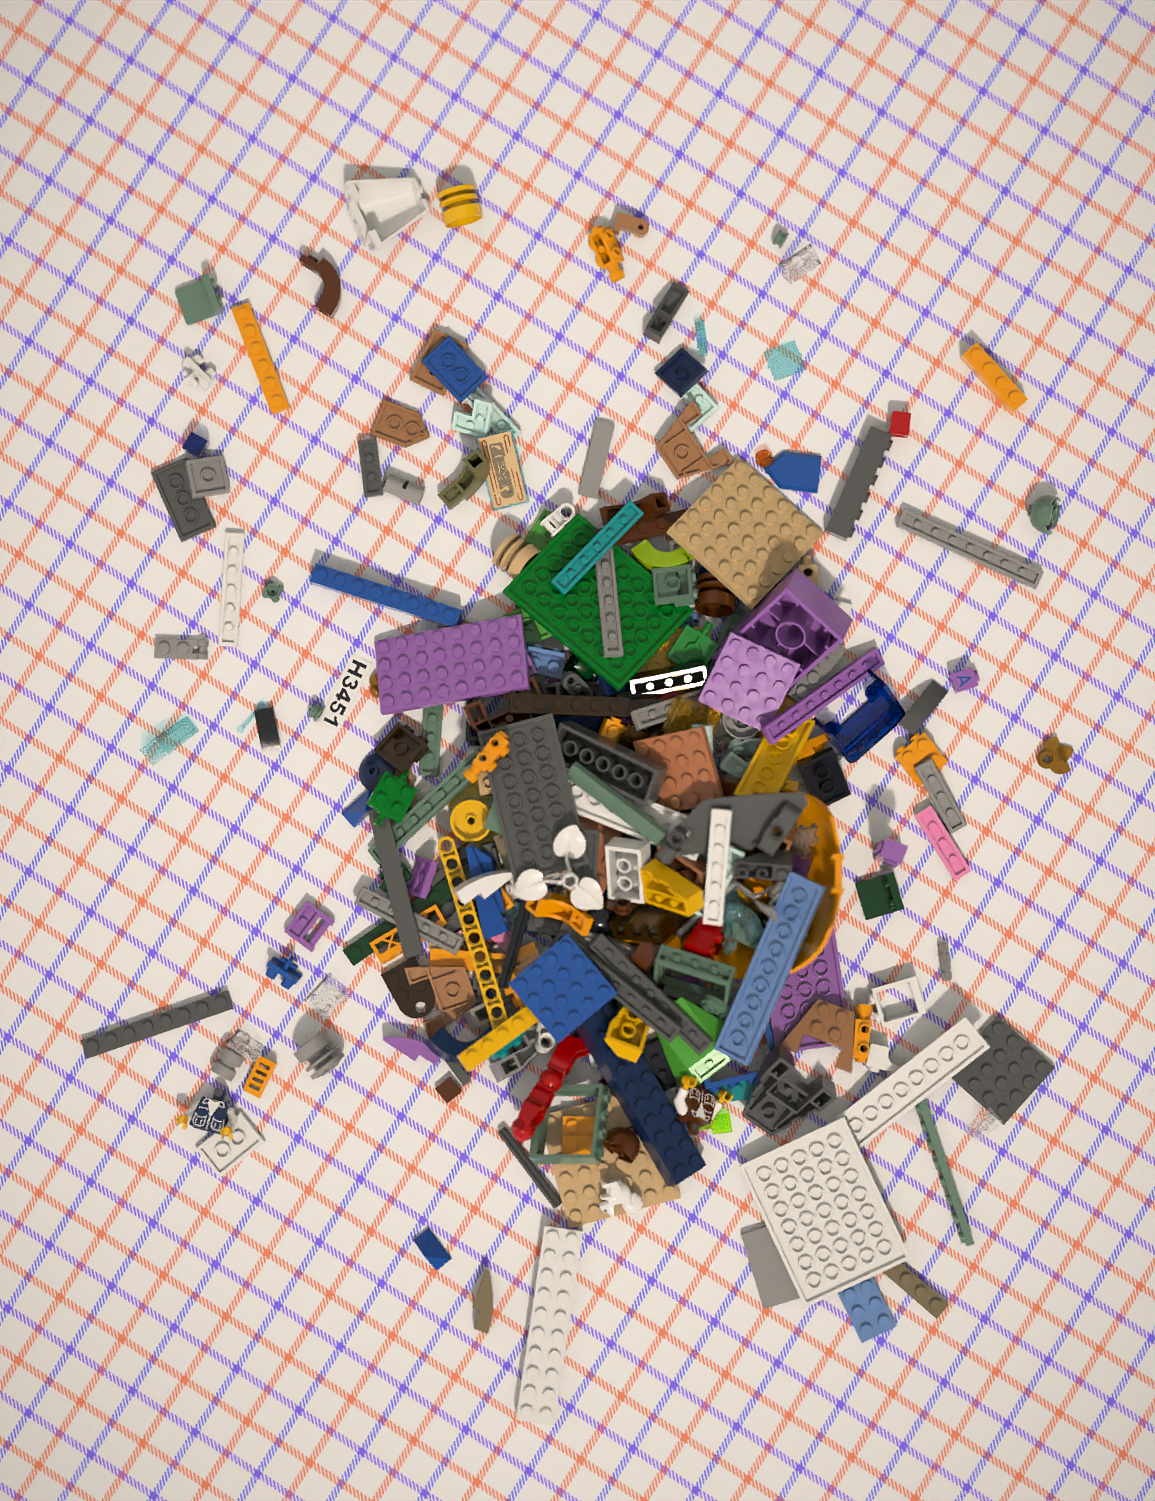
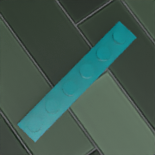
M629 501L551 581V584L565 596L644 513L632 501Z

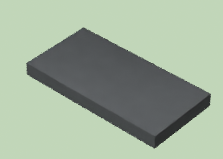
M186 457L151 472L181 542L216 528L204 498L192 499L185 468Z

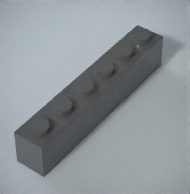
M870 426L825 533L843 541H846L848 537L852 538L856 529L853 527L854 521H859L863 512L860 509L863 502L867 503L871 493L867 491L870 485H875L878 475L875 473L877 468H882L886 458L883 457L885 450L889 451L893 441L890 438L892 434Z

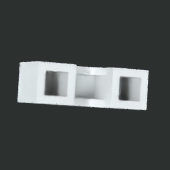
M870 1043L865 1066L869 1067L868 1071L880 1073V1070L888 1071L887 1075L890 1076L916 1054L907 1052L905 1061L900 1065H894L888 1057L889 1047Z

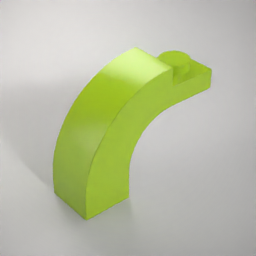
M647 539L631 549L634 560L649 573H652L654 568L687 565L690 560L695 559L683 547L671 552L658 551Z

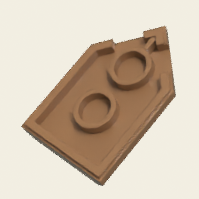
M383 400L370 435L404 448L430 438L419 412L391 401Z

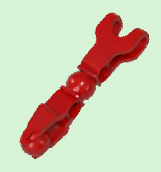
M570 1033L558 1043L547 1064V1069L540 1074L539 1082L536 1083L529 1096L524 1100L518 1118L511 1125V1133L519 1143L530 1140L534 1136L535 1130L545 1118V1114L555 1097V1092L562 1087L563 1079L565 1080L577 1059L590 1055L581 1037H573Z

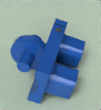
M273 956L266 965L268 968L265 975L273 980L278 974L283 976L284 979L281 985L287 990L303 976V974L296 971L298 965L293 963L294 956H291L289 959L284 956L280 959Z

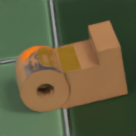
M617 212L612 231L615 235H619L620 231L633 234L637 238H644L649 231V224L644 219Z

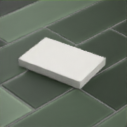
M242 1112L236 1115L238 1123L233 1132L232 1140H229V1136H224V1139H222L220 1134L214 1133L195 1148L219 1179L265 1142Z

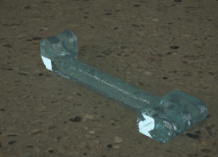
M735 888L725 896L723 919L725 941L722 944L723 953L726 956H729L737 948L736 937H733L729 900L738 894Z

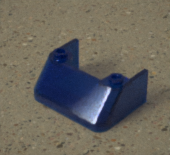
M870 669L867 670V673L874 682L866 688L865 696L867 701L841 725L836 721H830L823 725L817 718L814 717L812 719L816 721V726L822 734H825L831 745L849 763L858 761L895 728L905 716L904 709L888 685Z

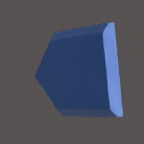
M783 451L765 465L763 469L779 489L817 493L822 456Z

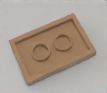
M434 328L409 380L444 397L447 389L421 362L450 336ZM450 336L466 353L469 345Z

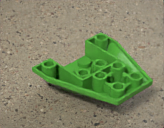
M680 996L673 1002L714 1042L699 1056L679 1035L669 1043L657 1032L656 1034L672 1074L678 1081L684 1085L682 1077L687 1075L695 1077L697 1084H700L732 1060V1058L714 1050L725 1022L683 996Z

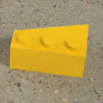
M653 859L640 869L645 903L688 917L704 906L702 889L657 859Z

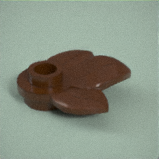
M628 899L603 900V907L614 910L620 916L628 915L633 911L634 907L639 905V903L630 902Z

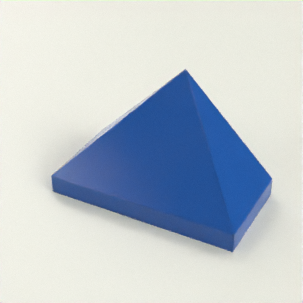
M371 790L365 791L341 813L354 828L368 816V810L373 809L366 805L373 792Z
M429 1228L413 1239L423 1256L436 1271L452 1259Z

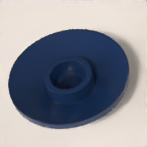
M374 753L362 761L359 768V779L366 789L373 791L383 772L387 771L394 775L395 769ZM375 768L376 772L372 774V770Z

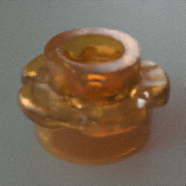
M761 450L755 456V462L760 467H768L774 460L773 454L768 450Z

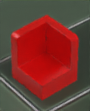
M892 411L889 433L892 434L891 437L908 438L911 413Z

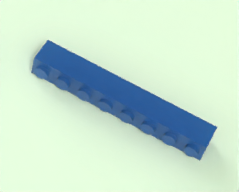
M315 563L310 579L312 585L444 627L458 626L462 615L461 609Z

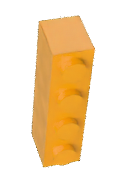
M978 343L974 344L962 355L961 360L1011 415L1026 403L1028 398Z

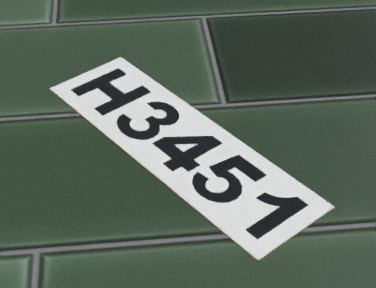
M351 654L318 721L319 723L337 732L340 731L372 663Z

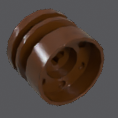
M710 572L699 575L696 582L698 599H695L696 612L707 617H727L734 614L735 594Z

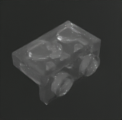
M330 972L310 992L304 1001L324 1020L326 1017H330L334 1013L335 1008L348 998L350 991Z

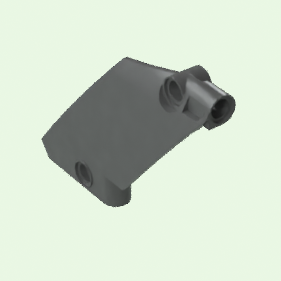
M763 793L705 799L671 831L656 856L661 862L670 865L675 857L708 853L712 808L732 810L731 845L742 851L753 850L757 846L772 857L807 806L808 802L805 793ZM775 826L780 827L783 832H778ZM675 834L682 836V839H678Z

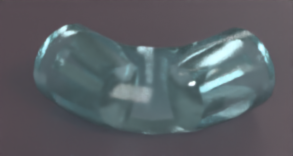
M725 902L723 922H736L740 924L747 942L760 941L764 930L759 917L753 910L743 904Z

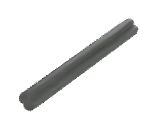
M504 1127L498 1131V1135L553 1208L560 1206L562 1201L508 1129Z

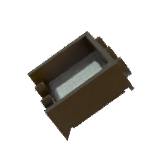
M639 903L626 916H620L615 913L608 923L614 938L617 940L664 943L665 934L680 914L649 903Z

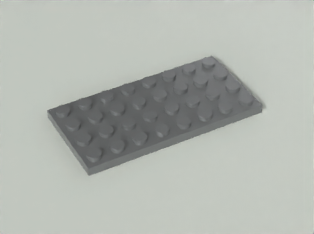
M553 713L477 732L481 750L500 730L509 737L507 741L510 743V751L505 757L501 756L496 761L498 763L497 767L491 773L488 771L487 775L514 883L517 882L520 874L528 869H536L543 876L567 870L565 856H557L554 852V839L567 826L576 825L581 833L582 829ZM499 742L494 743V747L498 746ZM586 848L580 857L575 859L569 857L571 869L590 864Z

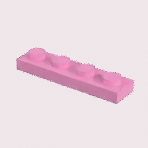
M930 805L914 815L953 880L956 881L969 873L971 869L932 806Z

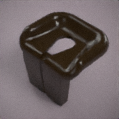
M664 722L650 726L648 730L641 729L636 731L634 724L629 723L616 742L635 751L633 744L635 740L664 734Z

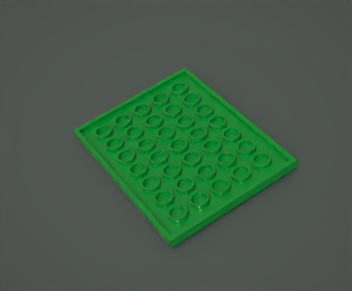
M578 513L503 590V594L617 691H620L693 614L694 610L689 606L675 607V603L655 605L653 575L621 548L614 546L623 657L603 658L595 565L565 596L551 584V581L595 537L594 531L597 528Z

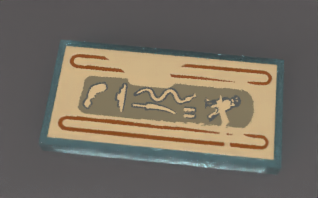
M512 427L475 436L477 449L490 463V472L485 482L492 511L530 502Z

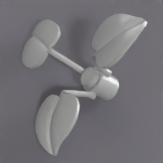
M732 878L737 888L743 894L753 899L757 907L769 919L777 924L779 923L775 909L771 906L774 902H777L784 886L781 880H778L773 887L768 886L765 890L756 894L738 883L736 878ZM769 892L767 896L771 901L767 906L755 900Z

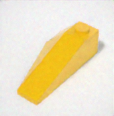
M623 1006L616 1017L610 1022L605 1041L617 1056L636 1063L643 1051L650 1026Z

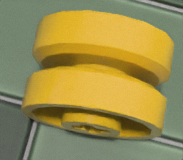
M467 800L461 802L451 813V831L463 842L471 843L482 840L490 831L482 827L489 809L480 801ZM470 817L475 820L473 825H469L467 822Z

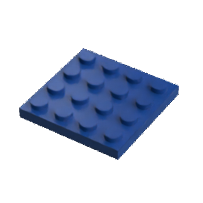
M568 933L508 983L557 1043L561 1042L618 994Z

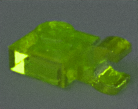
M730 1113L717 1114L709 1125L700 1127L699 1130L712 1129L713 1134L732 1132Z

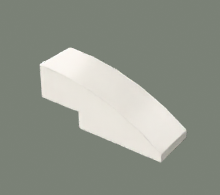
M508 869L486 872L462 882L453 888L452 891L458 900L466 905L478 894L484 899L509 881L512 878V873Z

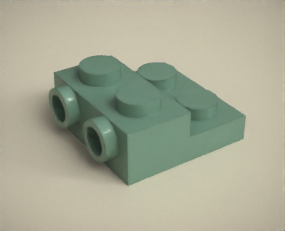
M690 564L652 569L655 605L675 603V607L695 605L694 599H698L697 587L693 588V583L697 582L696 572L691 570Z

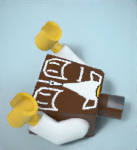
M686 1075L682 1077L684 1085L676 1090L674 1104L677 1109L678 1120L688 1124L687 1133L698 1135L699 1128L709 1125L723 1107L722 1103L724 1101L730 1102L733 1099V1094L727 1093V1090L722 1089L718 1092L719 1099L716 1100L717 1096L694 1088L697 1084V1079Z

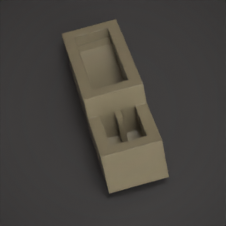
M485 1270L472 1308L479 1310L473 1329L487 1334L493 1314V1288L489 1271Z

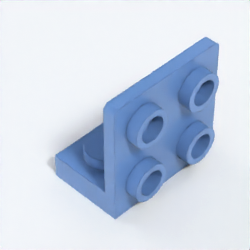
M532 644V647L528 646L527 653L537 672L535 675H545V677L561 680L566 654L562 652L563 650L551 648V651L545 650L544 646Z

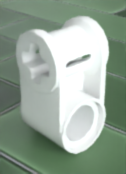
M564 503L540 523L541 526H544L549 531L551 538H554L574 518V506ZM567 508L571 511L572 515L564 517L561 511Z
M538 1021L535 1025V1048L539 1053L546 1054L555 1045V1039ZM541 1040H547L549 1042V1047L543 1046L541 1044Z

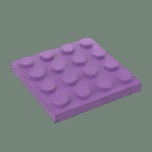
M730 631L697 701L761 731L760 728L775 718L801 664Z

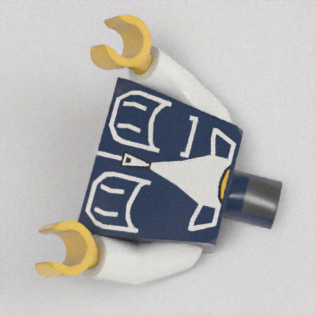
M215 1088L212 1098L203 1096L184 1115L178 1116L176 1118V1126L183 1123V1129L186 1130L190 1122L189 1125L193 1128L220 1134L222 1139H224V1136H229V1140H232L238 1121L232 1105L224 1101L226 1091Z

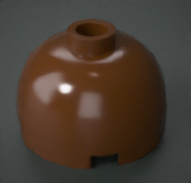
M614 1127L606 1133L603 1146L611 1154L614 1152L618 1154V1159L626 1163H632L640 1152V1141L636 1136L637 1132L631 1127Z

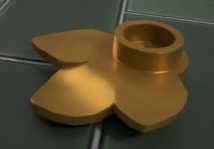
M1052 737L1044 743L1043 750L1037 755V763L1044 769L1050 768L1055 774L1068 773L1071 769L1066 761L1071 757L1074 749L1066 745H1059L1058 737ZM1044 756L1049 757L1050 760L1048 763H1045L1043 761Z

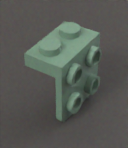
M208 274L202 275L201 281L175 291L187 325H192L223 313L221 307L224 304L221 296H216L214 290L217 289L214 278L210 279Z

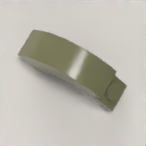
M477 448L462 459L464 468L458 478L437 494L450 511L464 499L466 501L470 499L483 485L489 475L490 463Z

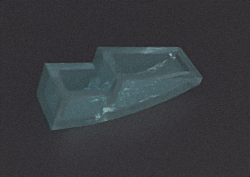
M186 716L146 744L140 751L149 763L154 766L166 755L171 754L194 736L199 730Z

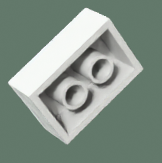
M614 837L605 845L608 899H628L630 902L644 904L645 897L640 869L651 861L650 841Z

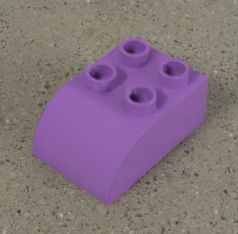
M796 568L749 611L731 631L800 663V668L790 686L791 688L844 640L853 619ZM728 635L721 642V644L718 646L717 650L711 657L714 661L717 660L718 655Z

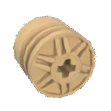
M514 532L500 544L493 556L492 563L499 567L501 571L508 570V576L514 579L541 550L533 544L527 545V539L522 538L518 532Z

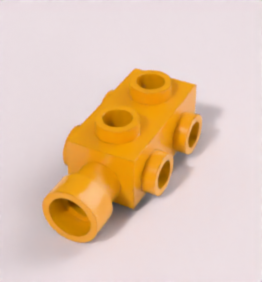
M599 225L592 228V233L588 235V245L597 256L596 264L602 270L608 269L611 283L625 278L623 270L618 265L625 260L611 227Z
M501 730L496 733L477 755L469 769L466 768L462 775L474 784L478 780L477 776L482 771L485 774L488 771L491 773L498 765L496 761L501 756L505 757L510 751V743L507 741L509 737ZM499 742L498 746L494 747V743ZM486 757V761L481 762L482 758Z
M857 1004L856 1012H858V1019H855L853 1058H855V1062L866 1063L869 1054L871 1020H869L870 1013H872V1005Z

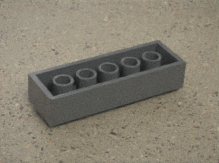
M571 720L559 724L557 733L567 768L570 769L577 761L616 792L645 806L656 803L668 767Z

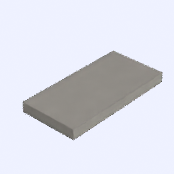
M767 1226L741 1234L763 1309L799 1299L800 1296Z

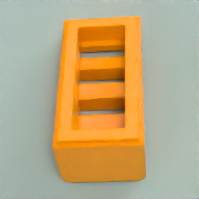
M259 1055L243 1090L261 1098L277 1063ZM260 1063L269 1066V1071L260 1067ZM257 1069L266 1073V1077L257 1074ZM253 1077H256L264 1081L263 1084H260L252 1080ZM250 1083L259 1087L260 1090L257 1091L249 1087Z

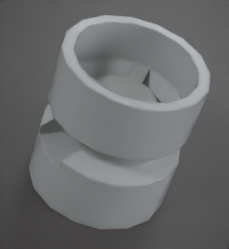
M223 1046L218 1054L220 1060H215L210 1070L232 1082L236 1075L235 1068H239L245 1058Z

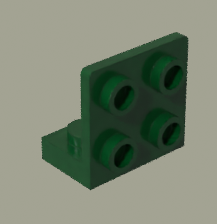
M894 872L855 884L866 920L904 909Z

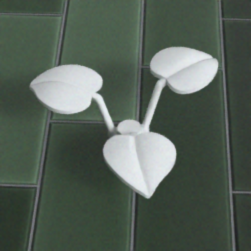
M570 825L562 829L553 842L555 854L560 857L565 856L567 871L561 873L559 880H543V875L540 871L536 869L525 870L518 877L513 889L515 896L528 901L539 900L547 894V886L544 883H556L572 889L570 899L576 908L581 910L603 908V895L599 884L589 877L582 878L578 884L577 876L571 872L569 857L573 859L580 857L586 848L585 838L576 825Z

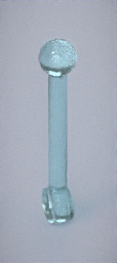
M260 701L257 709L265 708V702ZM254 712L242 726L237 728L238 733L244 732V728L255 717Z

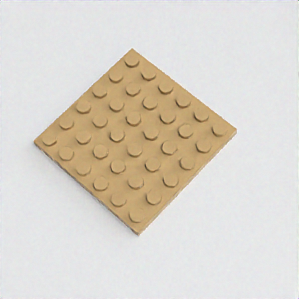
M740 457L666 532L751 610L824 534Z
M611 1096V1100L608 1102L609 1117L605 1125L606 1133L614 1127L627 1128L628 1126L634 1129L618 1100ZM597 1100L549 1113L546 1136L549 1154H562L563 1116L595 1117ZM639 1137L640 1152L632 1163H626L618 1159V1154L615 1152L611 1154L604 1148L601 1164H552L569 1229L611 1217L610 1214L603 1212L599 1208L600 1203L606 1201L600 1199V1195L606 1194V1189L601 1186L603 1181L616 1178L621 1179L622 1182L629 1186L631 1193L636 1192L641 1196L643 1200L641 1209L681 1198L678 1185L667 1187ZM621 1204L614 1205L615 1216L627 1213Z

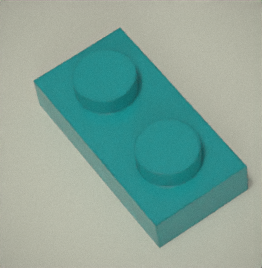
M524 1031L491 1055V1059H503L510 1053L508 1049L512 1045L516 1047L523 1041L522 1037L526 1032Z

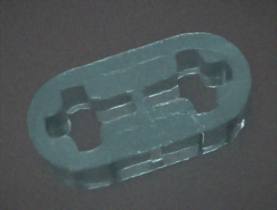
M704 320L694 321L698 356H707L708 348Z

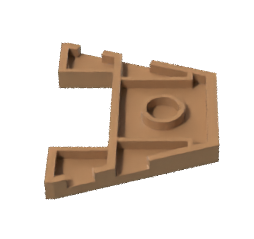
M693 400L687 404L655 447L676 479L734 462L725 448L707 458L686 427L702 415Z
M465 966L404 967L410 985L429 979L441 1015L423 1021L428 1039L477 1003Z
M818 999L784 1039L781 1046L797 1053L804 1035L841 1048L835 1068L851 1074L853 1068L855 1012Z

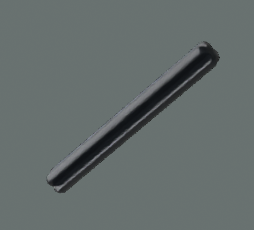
M521 899L498 981V987L509 988L508 983L512 978L530 913L525 908L527 900Z

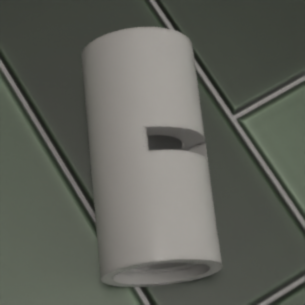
M389 474L383 491L419 505L426 488Z

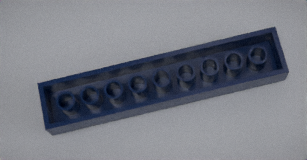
M609 1000L578 1026L576 1030L634 1130L637 1132L638 1137L667 1187L678 1185L705 1167L706 1163L687 1133L683 1123L678 1120L676 1111L643 1054L641 1053L637 1062L634 1063L617 1056L605 1041L609 1024L618 1014L613 1002Z

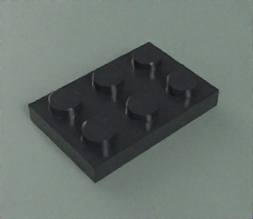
M831 746L797 762L809 795L821 800L826 806L851 795L834 749Z

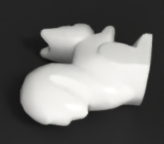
M616 1178L601 1182L602 1188L606 1189V1194L600 1195V1199L606 1201L601 1202L599 1208L603 1212L610 1214L612 1218L615 1216L614 1205L621 1204L624 1211L630 1214L636 1213L642 1208L643 1200L641 1196L636 1192L631 1193L629 1186L622 1182L621 1179Z

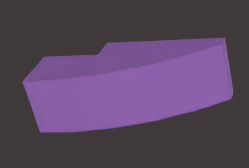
M403 1037L383 1038V1041L414 1061L417 1060L419 1055L434 1065L440 1060V1057L435 1055L422 1041Z

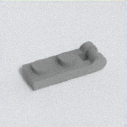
M155 639L154 658L208 660L206 648L209 646V641ZM194 647H199V653H193Z

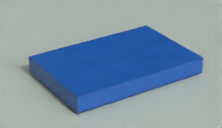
M450 336L421 361L460 404L488 379V376Z

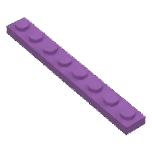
M872 647L762 726L760 729L768 744H775L883 666L885 663L877 647Z

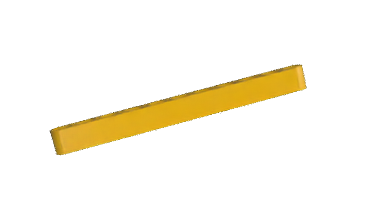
M442 837L438 841V850L492 1029H495L508 1019L473 902L471 900L466 906H460L458 898L452 891L455 888L452 885V881L455 878H461L463 882L466 881L455 842L451 837ZM444 841H449L452 844V848L444 851L441 848V844ZM449 860L457 861L458 865L455 869L447 867L446 864ZM466 915L474 917V922L471 925L463 922V918ZM472 933H477L480 936V940L477 943L469 941V936ZM481 951L486 956L485 960L477 962L474 956L477 952ZM483 970H488L491 973L489 980L484 981L480 978V973ZM488 989L496 990L497 995L494 999L486 997L485 993ZM495 1007H499L502 1010V1015L499 1018L491 1015V1011Z

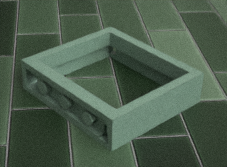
M661 944L655 960L653 982L657 986L662 987L663 992L670 998L677 999L683 996L702 1008L701 1001L706 994L713 995L730 1005L736 967ZM665 967L726 986L725 994L664 975Z
M562 1084V1087L555 1092V1096H598L591 1154H544L550 1113L549 1107L544 1120L537 1127L534 1136L531 1138L529 1159L535 1164H601V1158L604 1156L603 1141L606 1138L605 1125L609 1117L608 1102L611 1100L610 1090L604 1084Z

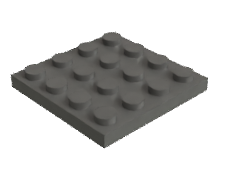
M996 1016L981 1033V1036L989 1044L990 1048L956 1073L951 1079L1004 1125L1055 1067L1001 1018Z

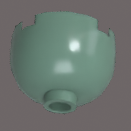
M1041 496L1035 500L1033 505H1029L1027 515L1030 516V522L1037 531L1049 535L1053 533V531H1050L1051 527H1056L1061 506L1057 505V501L1061 502L1059 497Z

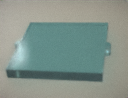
M795 340L763 352L768 363L767 368L770 369L774 381L806 370L801 358L802 353H799Z

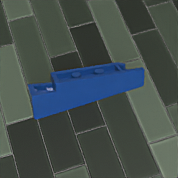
M471 842L466 847L471 878L486 872L496 871L494 859L487 851L483 852L477 848L474 842ZM501 887L485 899L478 894L475 898L484 940L507 932L509 928L502 912L506 911V905Z

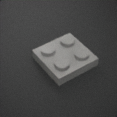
M223 455L185 461L192 499L230 493Z

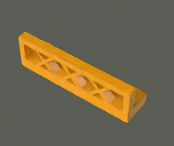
M436 904L419 914L427 918V915L435 910L440 919L434 923L444 928L447 925ZM397 927L369 943L382 965L403 954L401 943L393 941L394 934L398 932ZM381 941L388 942L387 951L380 954L375 945Z
M430 948L429 966H465L466 971H475L469 951L459 950L455 956L444 949ZM477 952L474 956L477 962L484 961L486 957L483 952ZM488 953L494 973H501L506 954Z

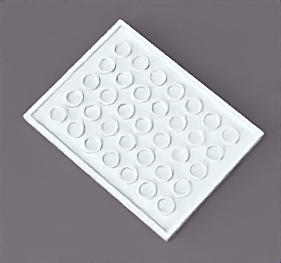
M845 1117L739 1165L805 1308L911 1259Z

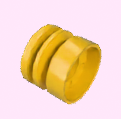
M456 185L437 194L438 201H441L439 203L440 208L448 209L442 213L446 228L469 225L483 218L480 204L472 203L478 199V195L475 194V185Z

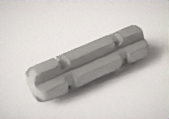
M947 943L938 944L942 981L952 980Z

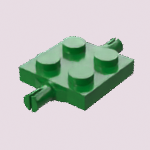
M706 621L702 630H698L686 624L666 657L674 661L676 665L704 660L706 666L719 646V643L712 640L708 635L714 625Z
M409 770L403 775L400 773L399 777L387 771H384L366 803L378 814L373 822L377 827H381L385 818L391 819L398 824L401 823L418 791L405 781L410 773Z

